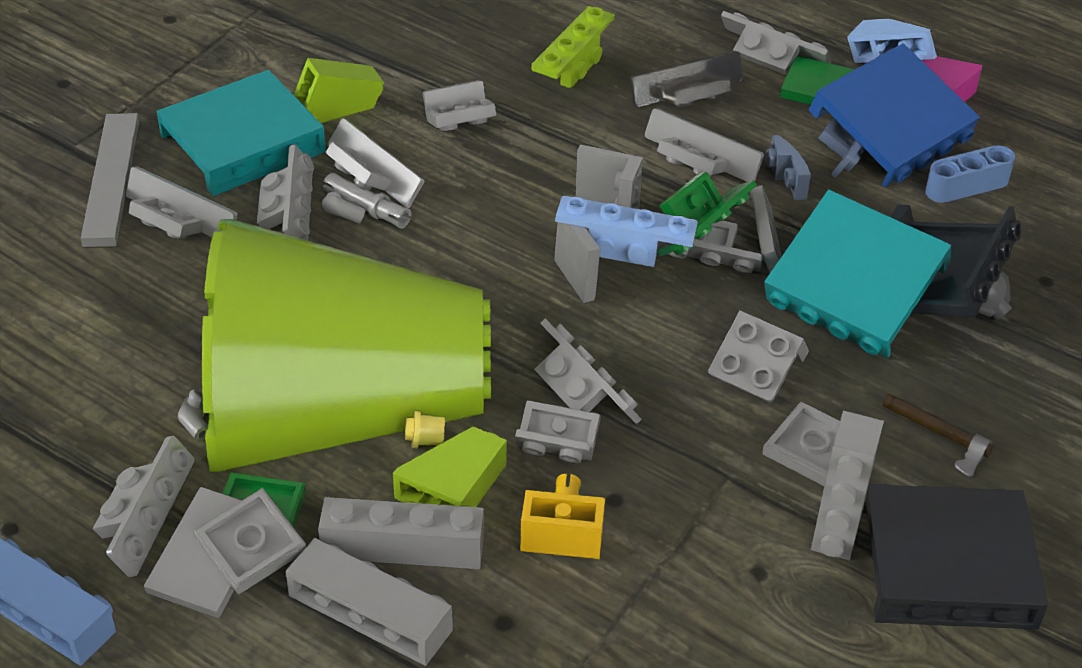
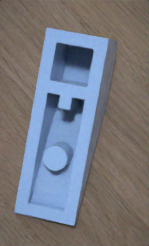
M893 19L863 20L847 36L854 63L870 62L902 43L921 60L935 59L937 57L930 29Z

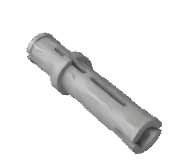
M330 173L325 178L324 182L332 185L331 187L326 184L323 185L325 192H338L344 200L365 208L372 218L377 220L378 218L384 219L401 229L410 222V218L403 216V214L411 216V210L390 201L387 195L383 193L375 194L338 176L336 173Z

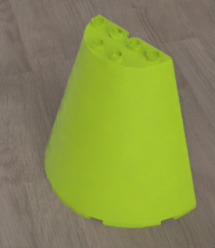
M221 219L217 223L218 230H221V232L213 233L210 245L204 291L209 310L208 316H203L202 326L203 413H209L208 430L205 433L210 472L225 471L405 431L406 418H413L414 411H421V415L445 417V422L484 414V399H491V377H483V372H491L490 351H483V347H491V326L483 325V322H490V299H483V290L234 219Z

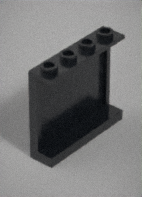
M910 205L896 206L890 216L891 218L951 245L950 265L944 273L938 271L911 313L976 317L982 304L987 302L993 283L998 281L1002 266L1005 261L1009 260L1015 242L1020 240L1022 232L1021 222L1016 220L1013 206L1008 207L999 224L914 222Z
M869 484L862 514L868 515L878 593L874 606L875 623L1039 630L1048 607L1024 490Z

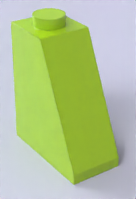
M307 58L294 96L320 123L373 109L378 97L382 93L384 81L373 66Z
M474 426L398 467L393 472L394 499L405 503L477 507L506 467L507 440Z

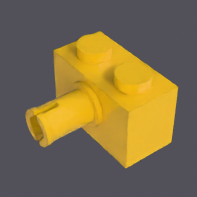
M567 474L557 477L555 493L525 491L521 518L520 551L600 559L605 498L579 495L581 481L573 474L570 476L569 487H566Z

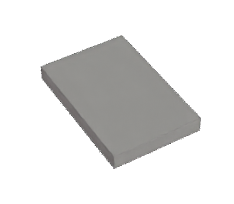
M200 487L143 587L146 593L219 619L234 589L196 539L194 530L242 500Z

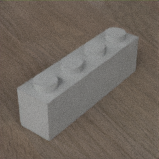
M843 411L832 448L811 550L850 561L883 428V420Z
M325 497L318 527L319 540L328 545L334 544L345 553L361 561L480 569L484 541V508Z
M314 538L286 570L290 597L425 666L453 631L452 605L448 604L443 598L437 595H429L413 587L407 580L399 577L395 578L379 570L371 562L361 561L345 553L334 544L328 545Z

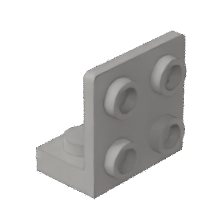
M580 145L577 150L576 197L639 209L643 157Z
M739 310L708 369V373L714 378L772 403L794 360L803 363L809 350L804 338Z

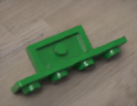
M707 171L696 175L659 206L664 214L697 220L694 238L698 239L712 231L711 224L713 222L717 223L727 218L731 214V207L734 208L746 202L750 198L748 193L757 184L754 180L733 187L721 197ZM666 242L657 252L660 256L674 252L675 255H680L691 247Z

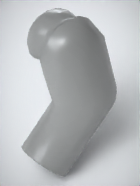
M329 192L322 200V207L327 214L343 217L361 224L366 212L365 208L344 200L338 192Z
M201 389L191 390L189 397L184 399L178 412L180 423L196 441L205 440V433L208 430V425L203 420L205 413H203V393Z

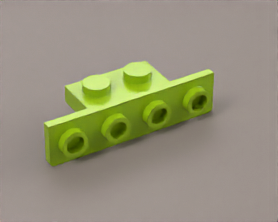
M588 6L532 63V71L554 79H558L561 76L560 85L572 88L579 79L585 77L593 64L599 62L602 55L600 34L614 20L615 14L603 11L598 7Z

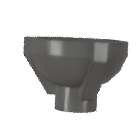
M1004 271L1000 272L998 281L993 283L989 291L987 302L983 303L979 310V313L989 317L992 316L995 321L1012 309L1008 303L1011 300L1009 277Z

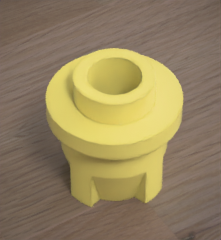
M414 411L413 418H406L405 440L412 441V448L418 449L419 445L438 446L444 442L445 417L421 415V411Z

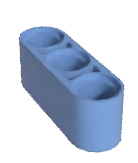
M998 145L934 161L931 164L925 193L931 200L944 203L1003 188L1009 182L1015 154L1011 149Z

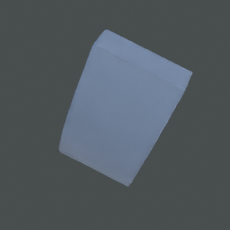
M773 135L771 148L766 150L767 167L772 168L775 180H785V185L790 187L794 200H807L811 178L808 166L790 143L779 135Z

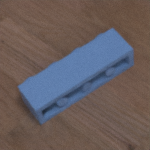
M0 538V614L81 666L116 633L111 605L100 595L93 597L82 590L73 578L69 576L62 577L52 571L50 566L41 558L35 557L33 559L23 553L14 541L10 539L4 541Z

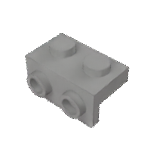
M480 80L423 92L427 122L441 131L458 128L457 124L469 122L472 125L487 122L488 117L496 116L495 104L485 99L483 82Z
M527 400L521 427L516 430L515 439L518 447H522V451L531 455L543 456L545 452L558 454L560 459L571 463H581L582 459L591 461L601 417L600 414Z

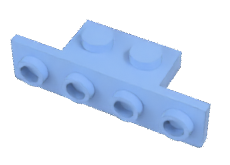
M562 196L555 217V222L589 228L590 235L600 247L599 257L654 267L659 241L692 247L698 223L697 220L688 219L683 216H672L645 209H634L618 206L613 203H602L569 196Z

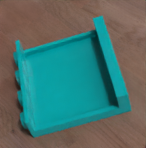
M269 70L157 110L161 137L165 138L171 135L205 174L206 188L212 196L288 167L289 146L293 144L310 158L326 152L324 126Z
M828 189L764 281L766 299L780 310L787 309L798 314L808 324H818L828 329L835 337L842 340L847 338L859 344L867 353L872 355L879 354L888 359L891 355L890 344L938 271L944 273L950 265L951 245Z

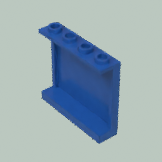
M904 43L819 89L808 110L816 119L829 112L888 172L881 184L884 188L895 181L901 183L916 168L919 170L924 169L934 157L938 155L940 157L945 156L957 143L963 145L968 142L975 134L973 128L980 119Z

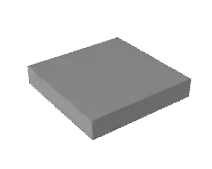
M557 222L554 261L582 302L593 301L596 296L600 247L585 227Z
M800 402L765 443L762 454L825 486L832 448L840 421Z
M263 488L194 530L196 539L238 595L297 558L307 547L306 543Z

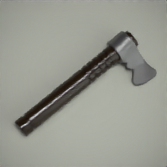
M890 393L887 394L883 401V407L891 409V411L968 448V452L965 453L966 459L955 462V468L967 477L974 476L977 465L985 457L988 458L994 448L991 440L979 434L973 435L898 397L896 398V396Z

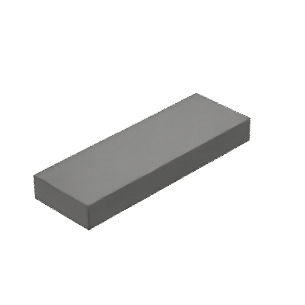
M761 185L752 189L750 193L762 257L771 273L782 256L772 206Z

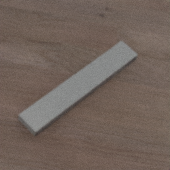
M138 113L106 114L81 233L82 247L117 246L139 126Z

